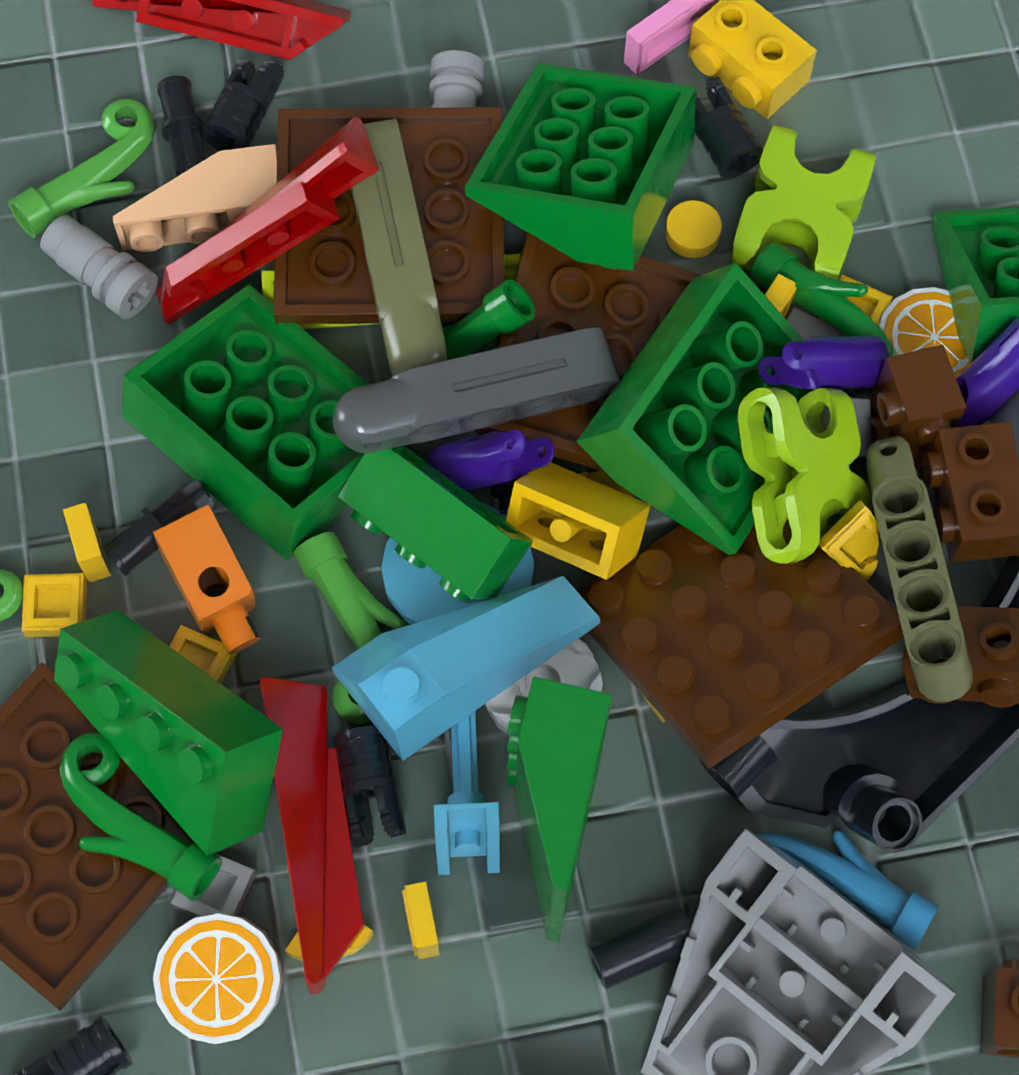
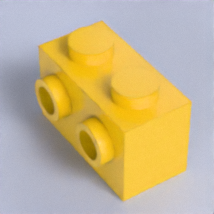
M720 0L692 25L688 56L700 72L714 78L719 76L723 84L732 92L735 99L742 106L748 109L753 108L767 120L810 81L817 50L755 0Z
M550 462L545 467L534 469L514 482L506 521L533 540L530 547L607 580L637 557L651 505Z

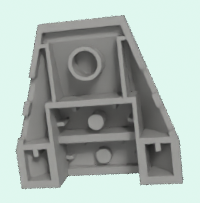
M746 828L706 879L689 936H687L682 949L681 959L670 992L667 994L641 1072L644 1075H868L896 1056L899 1057L916 1046L956 992L903 942L799 861Z

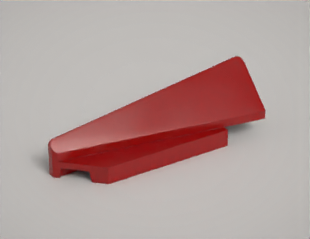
M93 0L92 6L98 8L137 11L136 22L287 60L296 57L343 26L351 18V11L314 0Z
M354 117L221 232L165 267L163 281L157 286L155 291L165 323H173L340 219L333 199L379 171L360 118Z
M264 677L260 678L265 716L283 729L274 777L305 980L310 995H313L323 990L330 973L364 930L359 888L342 790L340 767L337 760V750L335 747L327 748V688L322 685Z

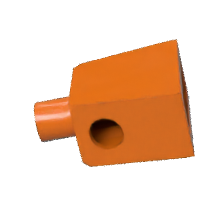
M206 505L154 531L153 534L160 555L202 634L216 629L229 655L238 653L259 641L261 636L248 612L256 608L254 592L210 506ZM221 586L226 588V592L221 596L209 597L206 595V592L213 587Z

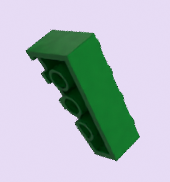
M120 610L61 628L54 681L97 731L110 741L117 754L203 853L208 857L262 832L283 729Z

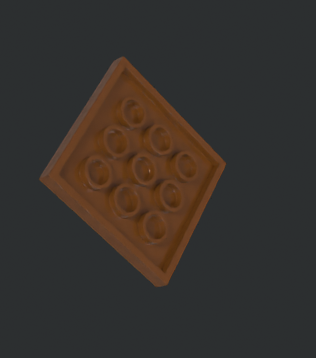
M502 107L278 109L276 184L354 117L360 118L363 124L393 118L397 119L434 283L441 323H458L483 304V298L488 292L504 282L503 217L467 197L465 194L466 183L502 124ZM351 188L333 199L340 219L275 258L274 319L276 324L280 322L296 324L380 323Z
M526 231L514 281L519 283L529 294L534 304L535 317L512 334L503 333L499 335L496 349L585 328H600L604 332L621 380L691 280L701 276V274L644 256H640L633 271L607 269L600 265L577 262ZM609 395L589 403L477 429L474 432L481 434L492 430L501 432L520 430L525 435V439L529 441L546 437L552 440L554 444V457L604 471L576 441Z
M788 519L783 527V537L787 545H789L792 538ZM680 525L640 551L636 558L606 580L600 577L578 591L581 597L600 617V624L588 631L590 636L708 769L904 637L898 611L852 567H841L820 546L816 548L813 554L796 563L785 564L771 561L761 551L755 525L737 553L727 555L686 527Z
M42 662L0 707V960L61 1011L167 888L168 884L166 878L144 866L120 857L85 851L80 848V839L85 836L109 835L95 825L73 803L63 787L59 770L62 754L69 743L80 735L89 732H99L54 681L55 672ZM91 753L86 756L81 765L82 771L97 767L101 763L103 755ZM120 757V763L115 773L103 784L96 787L153 823L193 844L194 841Z

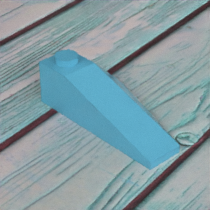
M561 576L382 633L333 666L332 670L401 760L404 761L600 624V617L567 579Z

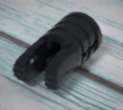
M239 60L208 120L202 128V136L209 145L218 151L250 146L256 130H258L262 119L265 117L284 77L283 65H279V62L265 61V63H261V66L258 67V71H256L257 69H255V64H252V61Z
M717 76L707 80L708 82L706 83L707 95L711 105L714 107L712 111L707 112L696 94L695 134L703 142V146L707 153L710 154V158L714 165H716L720 176L724 179H730L748 172L757 165L763 148L756 141L752 131L748 129V124L742 117L739 108L720 77Z
M376 726L353 728L334 736L333 741L338 751L337 760L341 768L340 777L344 785L342 790L353 846L355 848L372 844L374 840V827L372 826L373 821L369 805V799L373 798L377 800L380 819L387 835H390L392 838L406 834L397 778L394 777V763L391 761L392 753L387 740Z
M100 1015L93 1020L91 1025L83 1027L75 1036L67 1038L56 1049L52 1048L15 1075H117L118 1071L121 1069L125 1070L133 1062L117 1034L106 1019Z

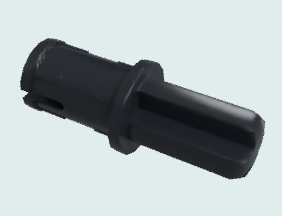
M174 75L162 79L157 85V92L161 100L165 119L161 127L162 135L170 143L175 172L179 176L204 161L206 156L201 138L204 122L202 118L196 115L191 92V81L187 77Z
M192 479L151 511L145 507L141 511L144 516L102 548L126 577L132 569L158 550L153 534L154 531L206 505H209L211 508L214 504L213 499L199 481Z

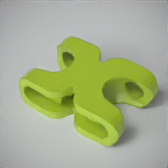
M773 125L760 158L754 194L748 197L744 204L729 264L736 263L741 269L751 271L760 253L771 243L778 242L779 244L793 245L802 250L811 262L812 270L838 280L853 237L854 228L852 224L860 215L877 155L853 148L841 169L829 174L813 173L802 167L795 156L797 131Z
M757 388L744 397L738 409V424L743 456L749 468L765 480L764 484L754 492L752 499V513L758 544L765 557L771 561L785 564L796 563L807 558L819 546L820 537L822 538L840 520L839 514L844 516L859 500L873 514L867 485L861 477L849 469V465L859 456L861 439L855 408L847 393L835 388H818L803 396L797 403L796 398L786 390ZM766 406L771 409L773 433L766 428L764 423ZM825 406L829 408L831 414V421L826 430H824L821 419ZM787 519L792 532L789 545H787L783 537V527Z

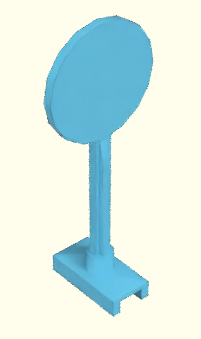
M483 503L489 509H491L504 520H506L507 515H500L499 510ZM391 537L386 542L381 574L387 598L401 617L409 624L485 601L471 599L469 603L455 598L440 586L441 575L428 565L425 568H420L402 558L395 551L398 543ZM530 547L498 596L532 586L535 562ZM474 711L451 727L453 794L448 796L447 804L434 805L438 875H450V857L487 856V873H500L499 803H485L484 795L478 793L476 716Z

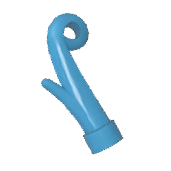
M836 830L832 835L833 842L842 857L793 836L779 833L757 834L802 863L859 909L890 929L891 934L914 950H916L940 907L915 891L909 894L891 882L860 854L842 830Z

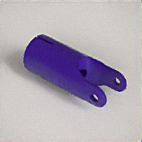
M1016 318L956 377L967 407L957 427L982 425L1019 390V318Z
M873 335L812 336L805 341L786 343L783 346L782 356L765 357L761 359L758 364V373L762 380L769 385H789L794 388L806 389L871 388L876 386L886 358L889 357V351L886 344L879 337ZM767 367L771 369L772 376L767 373Z
M492 430L439 445L431 450L427 462L465 491L470 492L509 482L527 474L531 470L545 467L552 461L555 449L552 440L546 437L529 441L525 439V435L520 430L506 432ZM546 448V454L543 457V450Z

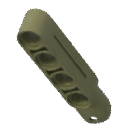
M396 118L363 124L379 171L351 188L389 369L393 377L409 369L447 360L446 343L434 283Z
M897 435L877 440L870 445L867 451L866 472L872 494L873 507L916 684L920 692L928 699L936 702H951L961 698L969 691L973 682V670L927 488L923 481L917 477L909 443ZM926 609H932V610H930V611L921 612V611H924V610H926ZM940 659H949L948 661H945L943 663L932 664L933 662Z

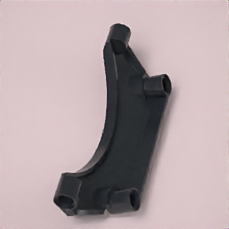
M1019 555L1007 557L1000 575L980 607L1019 608ZM905 679L871 698L841 708L815 713L790 714L710 769L700 759L699 761L708 774L741 807L749 812L826 829L840 817L844 824L855 834L885 851L895 853L904 851L912 846L917 838L1019 738V704L1006 708L993 707L984 702L957 700L946 704H934L921 698H911ZM886 810L884 818L878 824L881 814Z

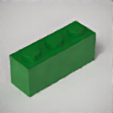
M405 445L370 454L365 453L337 496L354 509L351 517L355 522L375 534L386 533L398 543L395 551L402 558L420 568H425L428 565L442 576L439 582L440 586L455 598L469 603L471 599L489 600L497 597L533 543V540Z

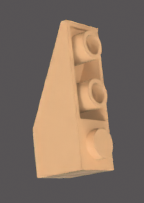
M275 144L218 151L113 216V223L122 250L151 252L165 245L189 242L201 245L217 235L276 185L277 153Z

